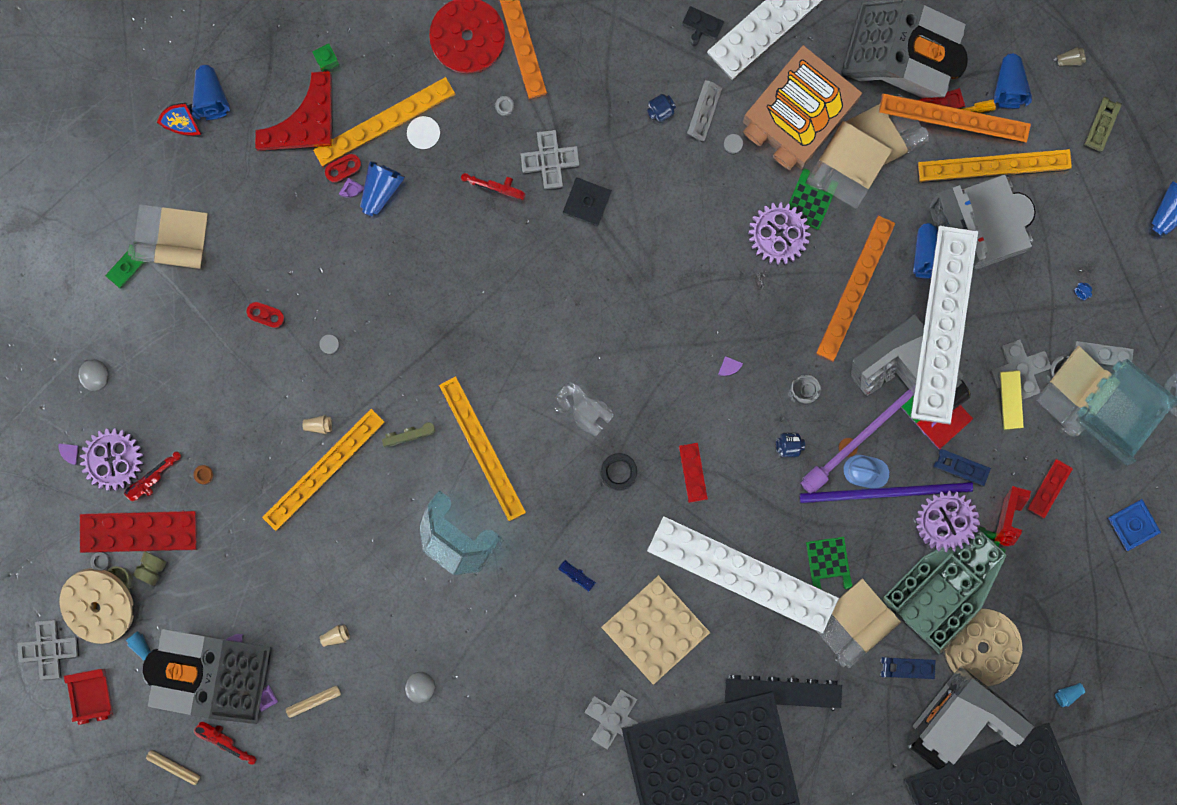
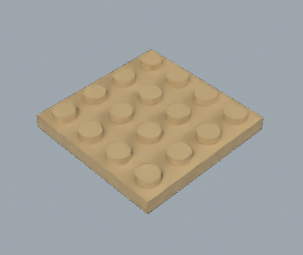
M659 575L601 627L653 685L710 634L708 629Z

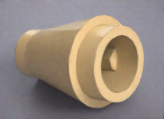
M326 415L304 419L303 430L327 434V432L332 431V419Z
M337 625L320 636L323 647L346 643V640L350 639L349 631L345 625Z

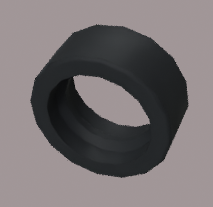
M615 453L605 459L601 467V477L609 488L624 490L635 482L637 466L629 455ZM617 460L626 462L630 467V476L622 483L613 482L608 476L609 465Z

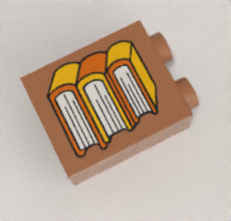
M803 45L745 114L743 123L747 127L743 133L758 146H761L764 141L777 150L773 154L774 159L786 169L791 170L796 165L802 170L857 104L862 92Z

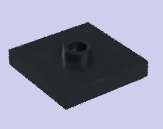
M576 177L563 214L599 226L612 190Z

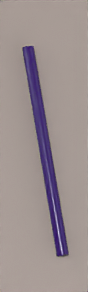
M973 483L813 492L811 494L800 493V503L940 494V492L946 494L948 491L951 493L973 492Z

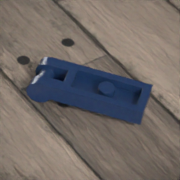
M939 450L938 455L940 456L938 461H935L934 468L985 486L991 468L949 451ZM947 458L952 460L950 466L945 465Z
M881 657V663H883L881 677L935 679L936 660ZM891 664H896V672L891 671Z

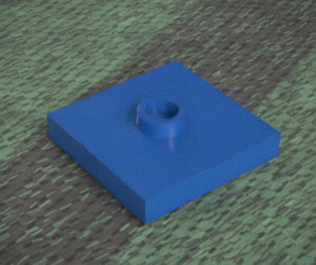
M1143 499L1108 517L1126 551L1161 533Z

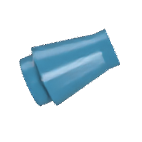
M139 631L126 639L127 646L143 661L152 655L143 634H140Z
M1081 683L1059 689L1058 693L1055 694V698L1061 707H1069L1085 693V689Z

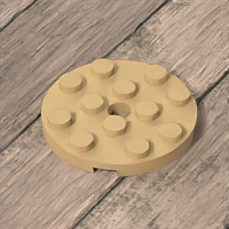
M88 568L75 573L62 587L59 601L60 610L64 621L77 636L92 643L103 644L117 640L129 629L134 617L132 615L133 599L125 584L114 574L105 570L99 571ZM93 602H97L100 605V610L93 609Z
M981 609L944 650V653L953 673L962 666L986 686H993L1008 679L1017 669L1022 654V640L1017 627L1008 617L994 610ZM980 642L987 643L988 651L986 653L978 651Z

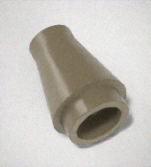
M1076 47L1061 55H1057L1059 66L1082 65V63L1086 62L1083 47Z

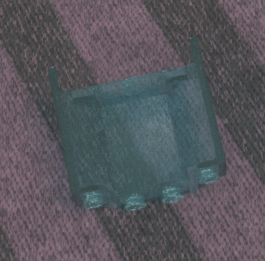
M1125 359L1122 362L1119 360L1112 368L1113 371L1108 377H1103L1096 385L1098 387L1095 393L1091 392L1085 399L1087 403L1078 411L1076 422L1125 465H1130L1137 461L1133 456L1168 411L1177 406V398L1131 361Z
M439 490L428 504L420 522L423 552L453 575L481 572L504 540L494 531L484 530L473 541L445 520L443 517L449 511L451 501L448 496Z

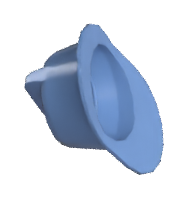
M855 455L846 461L844 475L854 485L875 489L883 487L887 483L889 469L880 459Z

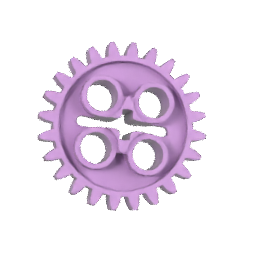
M780 202L778 208H776L774 203H772L771 209L764 206L765 212L763 213L758 210L760 217L753 216V220L756 223H750L749 225L754 229L748 232V234L753 235L749 242H755L751 248H758L756 255L762 253V260L768 257L770 264L773 259L776 260L777 265H779L780 260L787 264V258H790L793 262L795 260L794 255L801 256L799 250H806L803 244H809V241L805 239L811 235L805 232L810 228L809 225H804L807 218H800L803 214L802 212L795 213L797 207L790 210V204H787L785 208H783L782 202ZM782 216L785 219V223L782 225L777 224L775 217ZM767 221H770L772 225L775 227V229L772 226H770L767 223ZM761 230H770L771 236L767 238L763 237L761 235ZM776 230L778 232L781 230L783 231V238L781 236H775ZM795 230L798 233V237L795 239L790 238L788 231ZM784 239L790 242L791 246H788ZM778 242L783 244L784 250L776 251L774 244Z
M115 428L112 433H110L109 429H105V434L98 431L99 437L91 435L92 442L85 441L89 446L88 448L82 447L86 454L80 455L81 458L85 459L80 465L86 466L82 473H89L86 479L90 480L93 478L92 485H96L99 482L98 488L102 489L106 485V490L110 491L111 486H113V489L117 491L118 485L125 488V482L132 484L131 477L138 478L134 473L135 471L141 472V469L137 466L143 464V462L138 460L143 454L137 453L141 449L140 446H134L137 440L130 441L132 435L128 434L124 437L125 431L123 430L118 434ZM108 443H111V455L116 458L112 462L115 476H112V464L107 461L111 458ZM123 444L124 451L117 454L115 451L116 446ZM104 447V455L98 457L96 454L97 449ZM125 462L127 469L125 472L120 473L118 466L120 463ZM106 465L108 472L101 476L99 469L101 466Z
M948 491L947 496L940 492L939 498L934 494L933 501L927 498L928 505H921L924 511H918L920 518H916L919 524L917 529L921 531L919 535L921 538L924 537L925 544L929 543L930 548L936 545L937 551L944 547L945 552H948L949 547H952V550L955 552L956 546L963 549L962 543L970 544L968 538L975 539L972 532H978L976 526L980 525V522L977 519L979 514L975 512L977 510L976 506H972L971 499L966 501L965 495L959 498L958 492L952 496L950 491ZM951 507H956V508H957V509H956L955 511H953V512H949V511H948L949 508H951ZM940 508H943V510L945 511L948 520L951 522L952 527L956 532V535L952 534L947 522L944 519L943 514L940 511ZM933 516H940V517H939L937 520H935V521H934V520H931V518H932ZM959 523H965L961 528L956 527ZM943 531L948 532L945 536H939Z

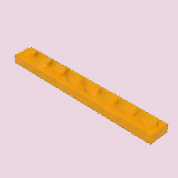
M444 77L332 139V146L317 147L313 151L321 166L325 167L454 96L455 92L447 78Z
M1070 149L918 162L919 182L1068 170L1072 168Z
M456 376L440 384L439 387L508 521L525 514L526 512Z
M370 409L262 518L277 531L385 422Z

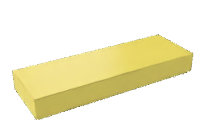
M1020 371L1000 372L1003 428H1024Z

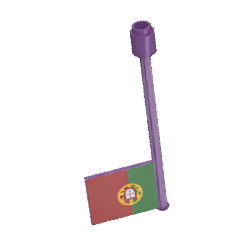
M910 389L824 467L821 466L819 468L815 466L803 477V481L800 482L802 487L810 494L819 490L829 480L827 477L829 472L900 407L911 418L914 395ZM954 399L951 424L937 422L932 427L933 422L912 420L940 450L973 418Z

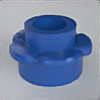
M1080 282L1075 288V293L1080 299L1086 300L1092 297V287L1088 283Z

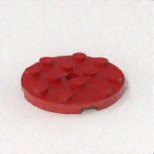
M453 0L445 4L434 16L430 26L429 38L432 51L440 63L455 72L469 74L480 72L497 60L504 47L505 29L500 15L488 3L482 0ZM466 30L473 34L470 40L462 38V34Z

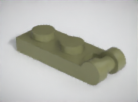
M1103 97L1084 145L1100 152L1103 151L1122 103L1117 101L1115 103L1110 101L1108 97ZM1106 107L1112 109V113L1106 112Z
M427 422L423 425V428L415 430V427L404 429V433L398 435L396 432L386 434V438L382 439L383 446L387 448L430 436L435 433V427L432 423Z

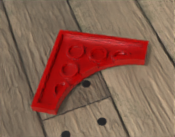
M330 71L311 72L308 92L298 109L281 123L269 128L256 130L255 148L257 151L332 146V74Z

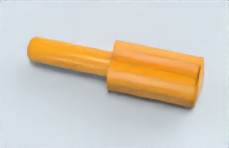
M994 99L974 103V106L962 108V110L983 113L996 110Z

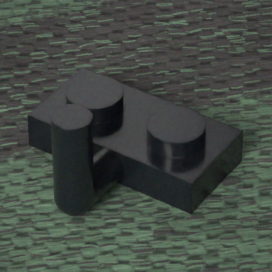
M692 6L689 7L682 22V25L695 30L691 36L692 45L698 44L702 34L717 39L724 24L723 20Z

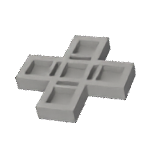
M556 130L537 132L539 151L520 153L523 173L542 171L544 190L563 187L561 168L579 166L577 146L558 148Z
M1020 339L1001 346L1008 364L990 371L997 389L1001 388L1000 372L1019 370L1022 400L1040 394L1041 392L1034 375L1051 369L1046 352L1042 351L1027 357Z
M56 620L35 622L37 641L17 643L19 662L38 661L40 680L60 678L59 659L78 657L77 638L57 639Z
M620 690L610 706L594 696L584 712L600 722L591 740L608 750L617 733L623 736L621 727L638 724V722L628 717L638 699Z

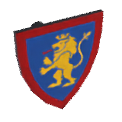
M178 103L170 105L159 115L157 123L172 132L182 135L202 134L192 115V104Z

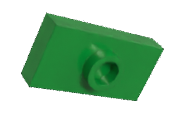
M130 248L105 276L121 289L146 260Z

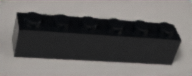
M729 675V679L725 678L724 702L773 691L776 705L841 708L842 685H838V681L826 680V684H818L816 679H807V683H800L798 678H787V682L780 681V677H768V681L760 680V676H749V680L741 679V675Z

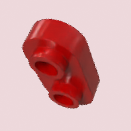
M348 154L328 164L325 168V176L330 182L337 183L357 173L361 168V161L357 155ZM350 162H355V166L353 168H350L348 166ZM337 170L338 175L332 176V171Z
M253 302L247 307V316L254 322L271 328H278L284 322V315L279 309L259 302ZM256 309L260 310L258 316L254 315V310ZM275 315L278 316V320L272 322L271 318Z

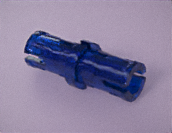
M564 560L558 570L571 578L573 583L576 582L587 592L596 583L582 573L581 569L578 570L567 560Z

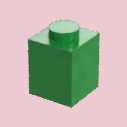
M329 43L312 51L322 72L339 65Z

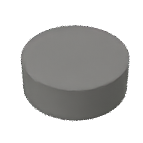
M508 96L498 98L495 103L497 113L502 116L510 115L514 110L513 100Z
M730 134L725 138L724 148L728 153L736 154L742 149L743 140L739 135Z
M325 335L321 338L319 345L324 353L334 354L339 348V341L333 335Z
M98 552L91 557L90 564L94 570L106 571L110 567L111 560L107 554Z

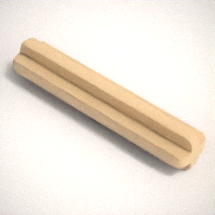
M334 686L286 708V713L289 718L294 717L340 696L341 692L338 686Z
M150 750L146 756L148 761L193 785H196L200 779L198 774L153 750Z

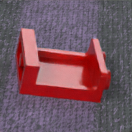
M1012 486L1004 498L995 541L1000 542L1001 545L1014 546L1022 534L1021 529L1012 527L1015 510L1021 511L1030 498L1031 491Z
M105 669L64 676L70 697L73 718H71L72 722L77 721V724L81 725L89 723V719L92 718L102 721L107 720L108 715H113Z

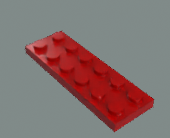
M196 511L80 514V553L197 550Z

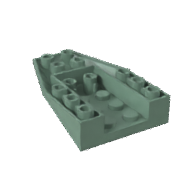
M979 529L978 532H972L975 539L968 538L969 545L962 543L963 549L956 546V551L954 552L952 547H949L948 552H945L944 547H942L940 551L935 550L924 556L884 596V603L940 655L981 610L1007 556Z

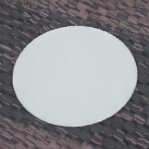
M421 116L411 121L407 128V137L414 147L428 149L437 143L440 137V129L435 120L430 117Z

